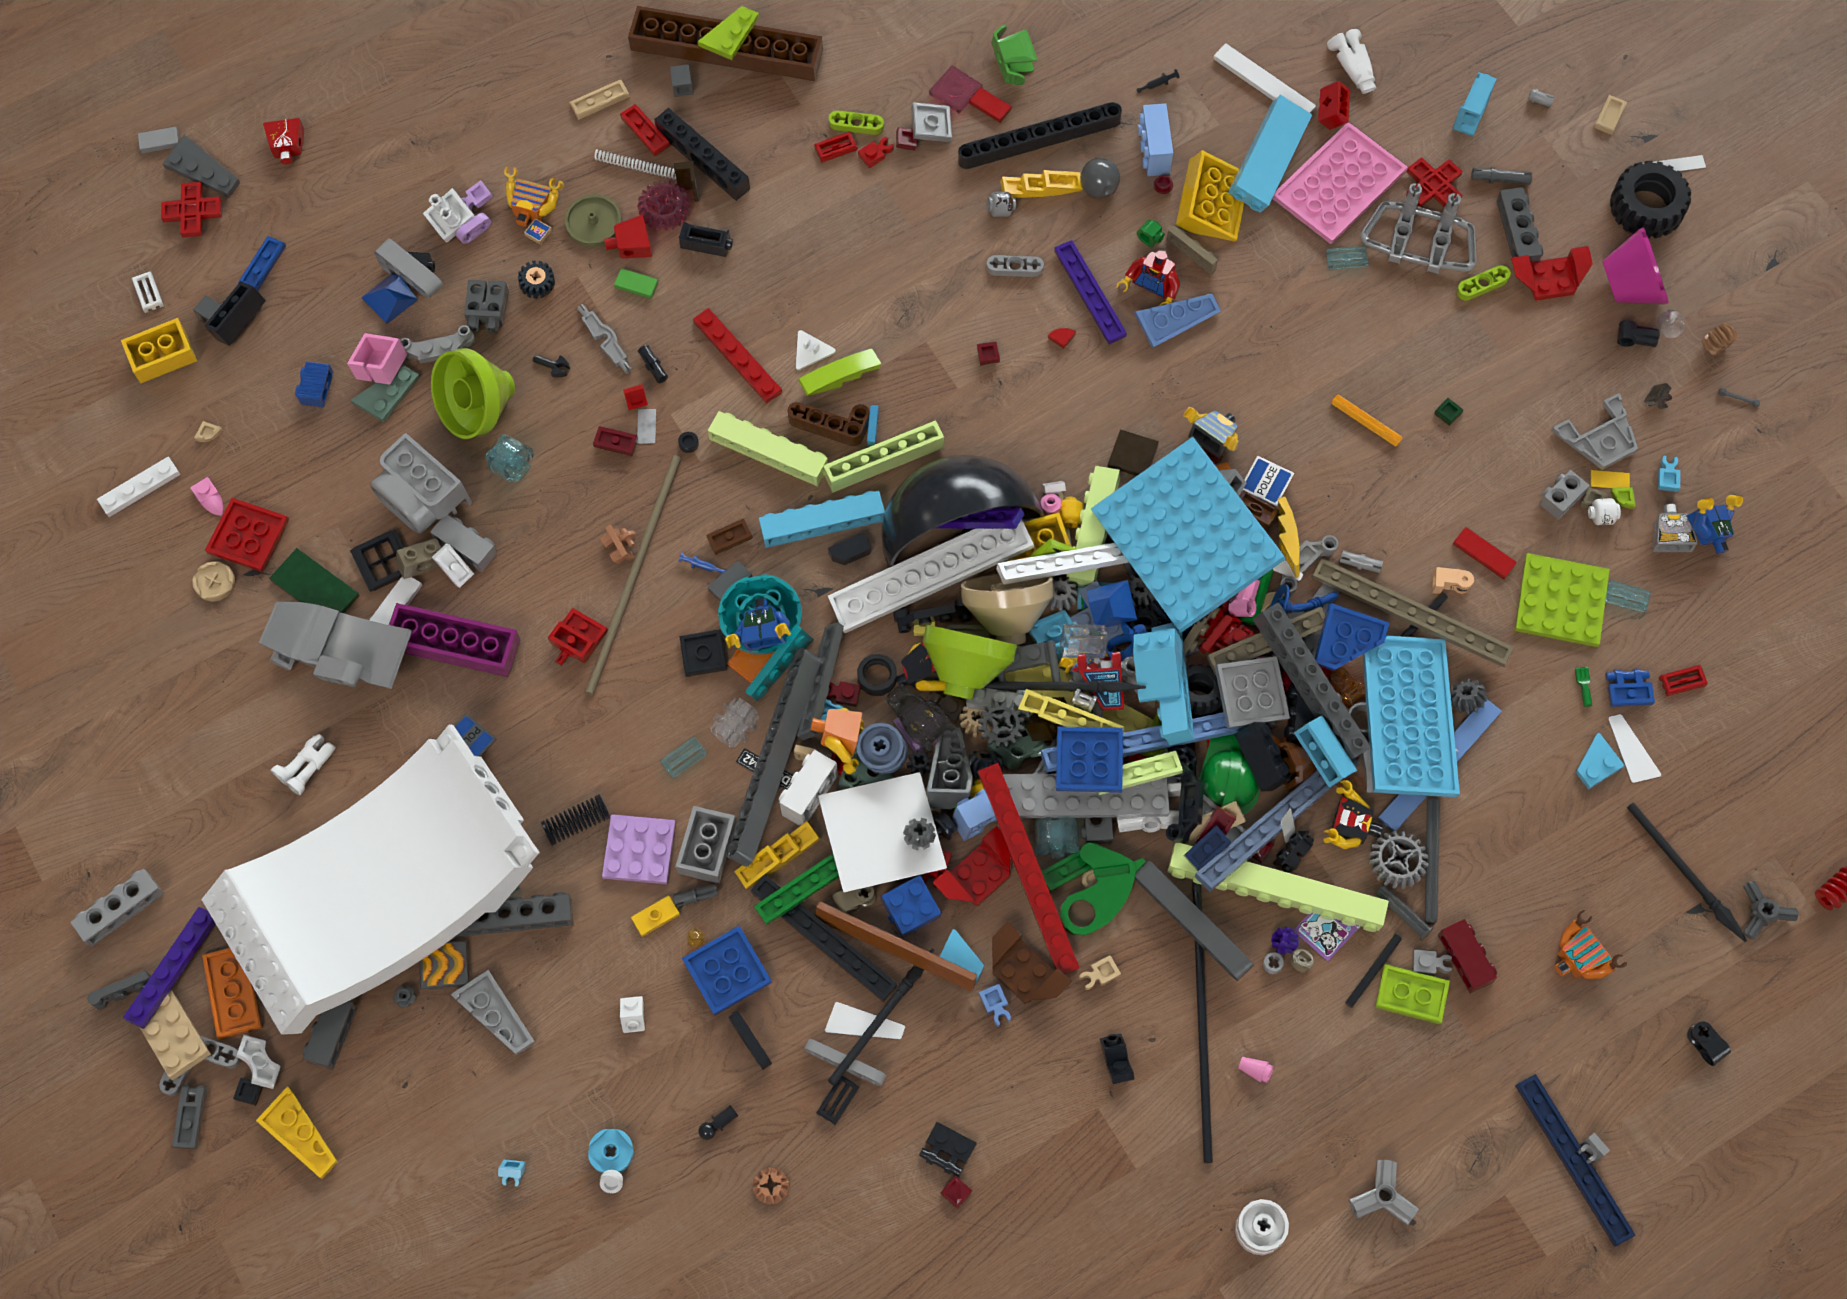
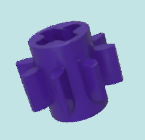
M1285 926L1284 929L1278 928L1273 933L1271 938L1272 947L1277 948V953L1285 955L1287 952L1292 954V951L1297 949L1299 940L1298 934L1293 933L1294 929Z

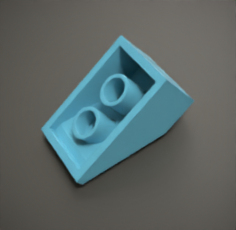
M1175 629L1135 634L1133 655L1137 685L1146 686L1145 689H1138L1139 702L1181 697L1182 640Z

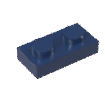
M1215 826L1183 856L1199 871L1228 846L1231 841Z

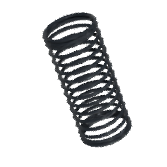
M600 794L595 796L596 803L593 798H590L591 804L586 800L587 807L584 802H581L583 810L579 804H577L578 811L573 806L574 814L568 808L570 817L565 810L563 811L565 818L559 812L561 821L555 814L557 824L553 817H550L553 827L548 819H546V822L545 820L541 821L552 846L556 845L555 837L558 842H561L560 836L565 840L564 833L567 838H570L568 830L572 836H574L573 829L577 834L579 833L577 826L583 832L581 823L586 830V822L592 828L590 819L596 826L594 816L598 823H601L598 813L603 821H605V817L607 820L611 818Z

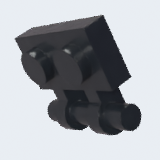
M936 1122L926 1141L927 1144L933 1146V1149L930 1152L922 1148L919 1156L926 1159V1163L941 1167L945 1173L949 1175L952 1173L960 1177L963 1169L956 1166V1163L959 1160L967 1164L977 1142ZM942 1151L952 1157L947 1161L938 1156L939 1152Z

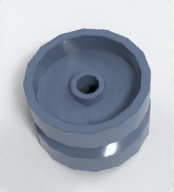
M871 724L862 731L857 741L858 756L866 767L874 773L883 775L894 773L906 761L908 754L907 743L899 731L890 724Z

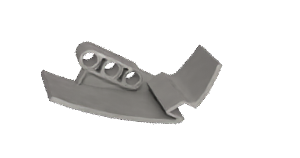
M282 601L276 602L259 644L315 668L312 675L321 680L356 687L357 682L360 681L392 689L412 631L347 615L320 605Z

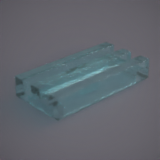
M1366 246L1326 250L1328 269L1368 267ZM1351 259H1362V260L1350 261ZM1343 260V262H1332V261Z
M1610 580L1607 586L1605 602L1645 613L1651 592ZM1610 594H1613V595H1616V596H1620V597H1622V598H1624V599H1620V598H1617V597L1610 596ZM1630 599H1631V600H1634V601L1641 602V603H1643V604L1641 605V604L1634 603V602L1627 601V600H1630Z
M694 736L661 759L660 762L670 776L675 778L706 756L707 751ZM697 750L700 751L698 754H696L688 761L683 763L681 766L676 768L674 771H672V768L675 767L677 764L687 759Z

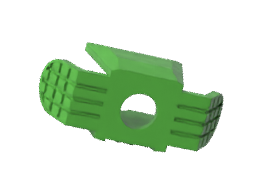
M1003 24L993 33L991 44L1005 83L1023 85L1025 77L1019 73L1033 72L1032 62L1037 61V56L1027 30H1022L999 40L1007 29V26Z

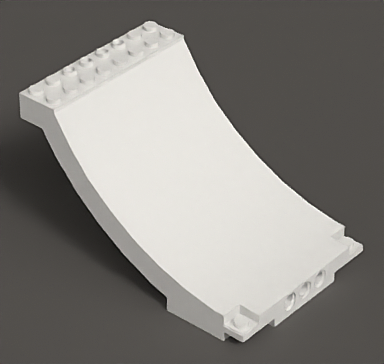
M448 725L437 740L428 739L395 773L349 809L282 848L237 867L224 870L201 900L281 1035L299 1034L306 1029L316 1015L337 1007L386 982L443 946L485 912H496L533 869L531 862L540 852L521 826L524 819L482 757L474 756L454 725Z

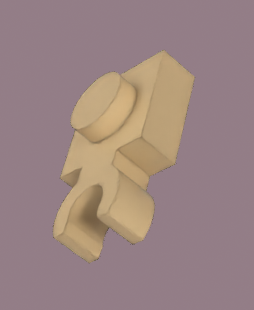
M1109 955L1092 964L1091 969L1093 972H1083L1079 979L1089 978L1091 982L1085 986V989L1090 990L1094 987L1095 982L1099 981L1100 985L1103 986L1120 977L1121 973Z

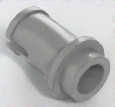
M1536 88V90H1531L1528 100L1532 104L1535 102L1550 108L1554 96L1540 92Z

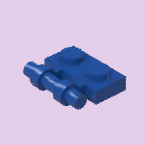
M1633 669L1632 671L1622 672V670L1606 672V681L1614 680L1615 684H1609L1607 687L1610 707L1653 705L1655 699L1652 682L1643 683V679H1649V671ZM1624 680H1633L1634 683H1624Z

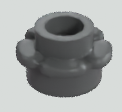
M409 986L397 988L396 994L393 996L394 1002L403 1008L410 1006L415 1001L414 990Z

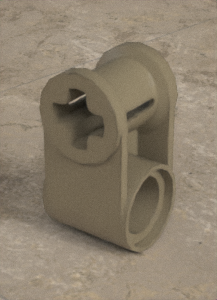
M872 886L844 893L841 890L832 896L836 908L849 915L872 906L876 901V895ZM866 892L869 897L864 898L862 893Z

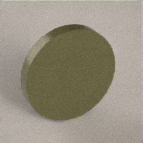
M597 194L586 195L575 200L565 214V226L568 235L574 242L585 247L605 245L604 239L615 237L613 226L622 222L617 204L610 198Z

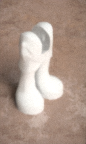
M317 734L306 742L305 747L286 767L276 765L271 769V772L284 785H287L294 793L301 796L305 791V784L316 769L320 770L322 765L333 754L336 747L330 742L322 746L324 737ZM308 762V765L296 777H293L302 765Z

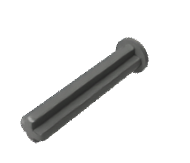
M1383 885L1377 890L1376 895L1380 899L1388 900V906L1421 936V940L1426 938L1433 930L1432 926L1429 927L1386 886Z

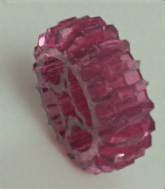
M662 180L661 184H657L654 181V186L647 185V191L642 190V196H639V203L637 205L639 216L643 215L645 224L648 223L650 228L655 226L657 231L661 227L665 231L667 227H671L674 230V225L681 226V221H686V215L690 213L689 196L685 193L683 187H679L678 183L673 185L669 181L665 184Z

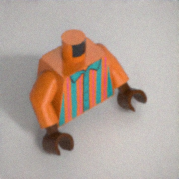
M1582 910L1578 913L1577 920H1573L1562 933L1559 942L1561 950L1557 953L1562 961L1556 964L1554 968L1562 977L1571 972L1575 978L1602 979L1614 972L1616 967L1624 968L1627 966V962L1618 965L1617 959L1623 955L1617 954L1612 958L1586 925L1582 927V924H1587L1592 919V916H1590L1588 920H1583L1581 914L1585 910Z

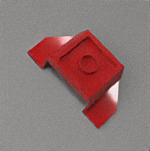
M1589 246L1571 248L1568 257L1536 262H1530L1529 255L1511 258L1515 277L1531 289L1535 301L1574 295L1593 265Z
M995 826L982 838L981 845L950 872L946 870L932 882L947 899L967 901L979 906L1010 878L1011 856L1001 830Z

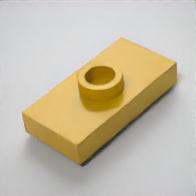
M668 895L635 914L631 919L640 935L644 937L680 916V913Z

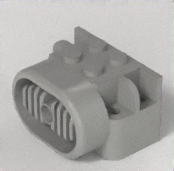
M407 433L381 455L380 464L384 470L370 483L372 491L379 500L418 534L423 533L437 519H442L449 513L454 516L457 513L455 507L462 501L469 506L472 504L462 482Z

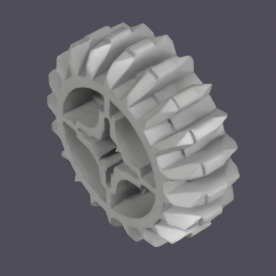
M1393 831L1391 836L1385 833L1383 838L1379 837L1377 839V844L1372 845L1373 851L1369 853V857L1372 860H1370L1369 865L1375 866L1372 869L1373 874L1379 873L1377 881L1382 878L1385 879L1384 886L1391 882L1393 889L1398 884L1401 889H1405L1406 884L1412 887L1414 881L1419 883L1421 880L1420 876L1426 874L1424 869L1429 865L1425 861L1428 859V854H1423L1426 850L1425 846H1418L1421 842L1420 839L1415 842L1412 840L1413 834H1410L1407 838L1405 837V831H1402L1400 836H1398L1396 831ZM1399 846H1402L1408 850H1402L1399 848ZM1388 848L1390 858L1383 863L1382 851ZM1414 857L1415 869L1410 872L1408 870V862ZM1391 869L1396 870L1399 874H1395V873L1391 872L1390 870H1391Z

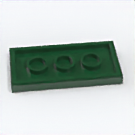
M298 548L291 553L269 578L271 582L299 602L324 606L337 610L340 613H345L360 596L357 591Z

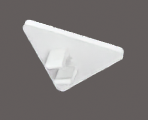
M802 330L798 331L797 370L804 369L835 354L836 351L833 347Z

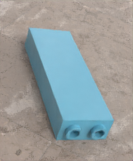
M1280 94L1271 103L1228 193L1233 195L1235 199L1250 206L1252 210L1261 213L1267 208L1312 114Z

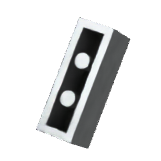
M347 1001L320 1013L318 1021H315L312 1025L310 1041L303 1048V1059L307 1063L329 1070L334 1069L357 1007L352 1002Z

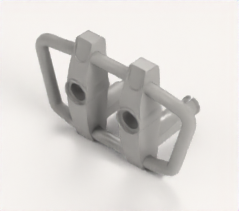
M1413 183L1409 187L1405 203L1389 201L1380 203L1361 232L1360 238L1362 243L1388 254V262L1400 264L1401 260L1427 266L1426 272L1429 271L1437 274L1440 268L1468 272L1477 263L1475 227L1471 223L1456 217L1457 209L1461 202L1459 194H1457L1456 198H1454L1455 193L1450 194L1443 213L1417 207L1422 187L1418 184L1417 188H1415L1416 183ZM1385 209L1401 210L1391 237V247L1371 240L1368 237ZM1415 214L1440 221L1430 245L1429 258L1404 252L1412 233ZM1453 224L1467 230L1469 259L1467 264L1443 261L1451 242L1450 237Z

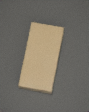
M1609 95L1594 128L1612 135L1627 102Z

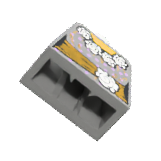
M1675 504L1665 505L1663 507L1664 514H1659L1654 521L1652 552H1692L1697 545V539L1687 518L1688 514L1677 513Z

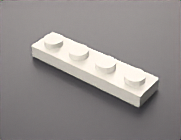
M168 456L97 500L108 517H111L178 477L180 473Z

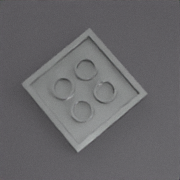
M1277 656L1214 666L1227 729L1248 726L1253 722L1270 723L1290 719Z

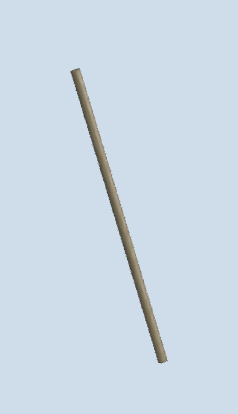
M677 455L672 457L585 691L588 695L594 694L681 459Z

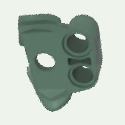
M1011 717L1010 723L1016 728L1015 720ZM1024 721V722H1023L1022 724H1020V725H1023V726H1024V730L1027 731V729H1026V727H1025V725H1024V724H1025V721ZM1005 722L998 723V728L1005 727ZM1029 733L1028 736L1021 737V739L1015 737L1016 744L1013 745L1011 742H1008L1007 748L1003 744L996 748V743L994 742L990 746L987 745V749L990 752H997V754L1001 755L1003 764L1013 770L1020 768L1025 758L1041 756V750L1050 747L1048 741H1032ZM1003 735V736H1000L999 738H1005V737H1008V736H1007V735Z
M856 746L851 759L856 758L859 761V765L852 774H847L843 770L837 788L840 791L894 777L891 773L885 775L878 774L877 777L869 776L867 773L869 768L866 767L858 756Z

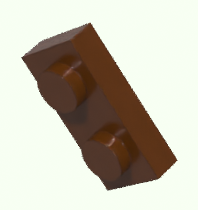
M744 519L706 535L715 555L753 539Z

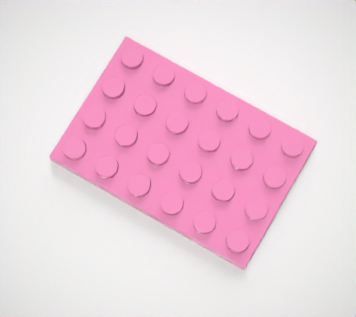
M1348 122L1275 191L1272 199L1324 240L1332 244L1407 171L1408 167Z

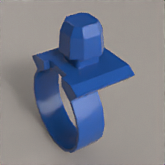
M1122 622L1121 628L1124 634L1113 637L1105 646L1109 658L1111 659L1113 653L1110 652L1111 649L1125 642H1129L1131 645L1120 652L1121 660L1130 657L1133 654L1134 635L1147 633L1145 627L1140 624L1131 629L1126 623Z

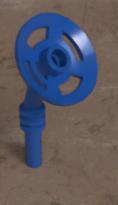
M1283 584L1275 593L1270 607L1279 602L1286 614L1311 611L1337 600L1339 596L1337 592H1332L1322 597L1312 598L1307 603L1292 604L1289 602V586Z

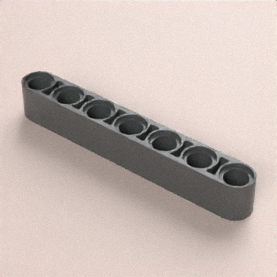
M1148 860L1136 872L1135 880L1236 981L1242 978L1254 966L1249 958L1152 862Z

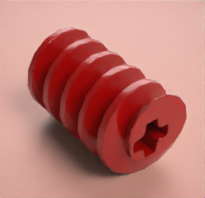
M1847 866L1840 868L1839 872H1836L1833 877L1827 880V883H1824L1821 888L1815 891L1816 899L1827 910L1831 911L1833 907L1839 909L1842 906L1841 902H1847Z

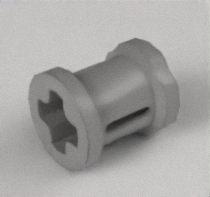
M1077 689L1071 706H1076L1091 713L1097 696L1091 697Z

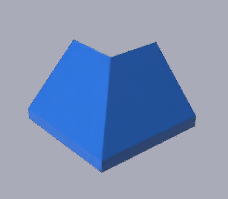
M396 274L389 275L361 297L386 324L417 301V298L401 276Z
M1128 580L1087 590L1088 603L1096 630L1119 625L1122 622L1127 623L1137 620Z

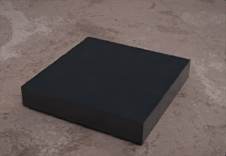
M721 629L679 636L686 677L727 670Z

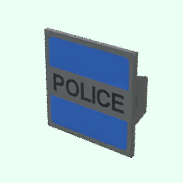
M467 713L454 725L474 756L481 757L497 740Z

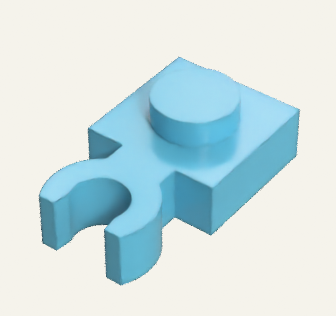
M1663 456L1660 462L1662 468L1658 470L1657 490L1678 492L1680 490V470H1675L1678 458L1674 457L1672 463H1668L1666 456Z

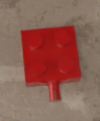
M572 608L563 622L559 621L548 636L550 644L561 651L555 663L562 666L569 656L585 664L607 633V627Z

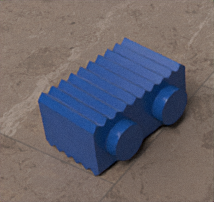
M305 362V368L302 367L300 371L301 383L295 389V396L300 404L324 407L333 376L330 364Z

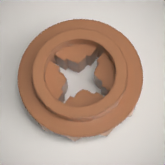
M768 1167L760 1170L754 1178L753 1191L756 1198L762 1203L777 1204L786 1197L789 1191V1181L786 1174L780 1169ZM769 1177H771L773 1183L781 1184L773 1188V1195H771L768 1188L761 1187L768 1184Z

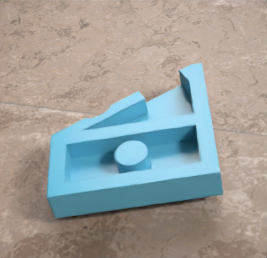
M953 929L940 957L977 975V983L984 964L958 932Z

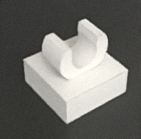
M1057 481L1042 484L1045 494H1058L1061 501L1064 499L1060 491H1066L1065 482Z

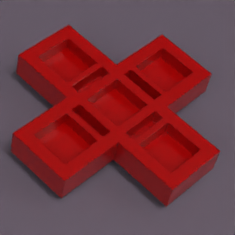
M1421 157L1407 168L1406 172L1418 182L1415 188H1417L1418 184L1422 187L1417 204L1418 207H1422L1434 197L1445 208L1448 197L1452 193H1455L1454 198L1459 194L1462 199L1463 195L1451 183L1457 180L1463 171L1450 159L1437 169H1434Z
M201 182L181 183V200L161 202V219L163 223L181 221L180 234L182 238L202 236V219L222 217L221 198H203Z

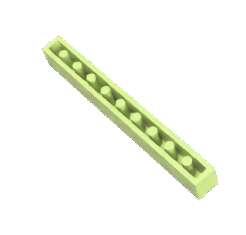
M1175 843L1167 872L1172 873L1173 877L1180 879L1186 877L1193 879V882L1201 884L1195 878V874L1198 871L1183 856L1193 846ZM1247 861L1216 887L1219 890H1233L1240 896L1251 895L1262 902H1276L1283 908L1294 907L1305 914H1319L1321 918L1326 920H1341L1343 924L1348 926L1359 925L1364 930L1370 932L1379 931L1383 927L1389 902L1388 900Z

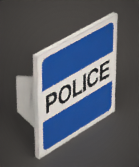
M1257 456L1244 479L1247 484L1243 490L1277 507L1278 499L1283 496L1294 473Z

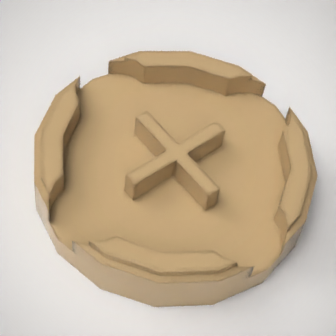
M218 561L207 562L200 566L192 579L193 588L197 595L211 602L226 598L235 586V575L231 568Z

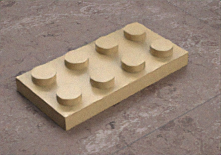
M171 989L146 1027L140 1029L168 1077L173 1081L210 1056L211 1053Z

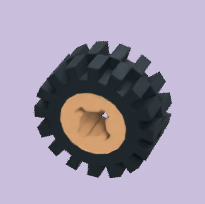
M534 260L531 265L527 262L526 267L522 266L521 271L518 272V281L524 295L527 293L529 298L533 295L534 299H537V295L543 298L544 293L546 295L550 294L549 290L552 291L553 285H555L552 268L547 263L543 265L542 261L536 264V260Z

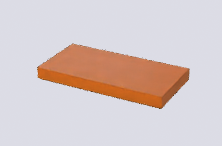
M226 948L202 955L217 1039L221 1040L261 1029L262 1022L256 991L232 950Z

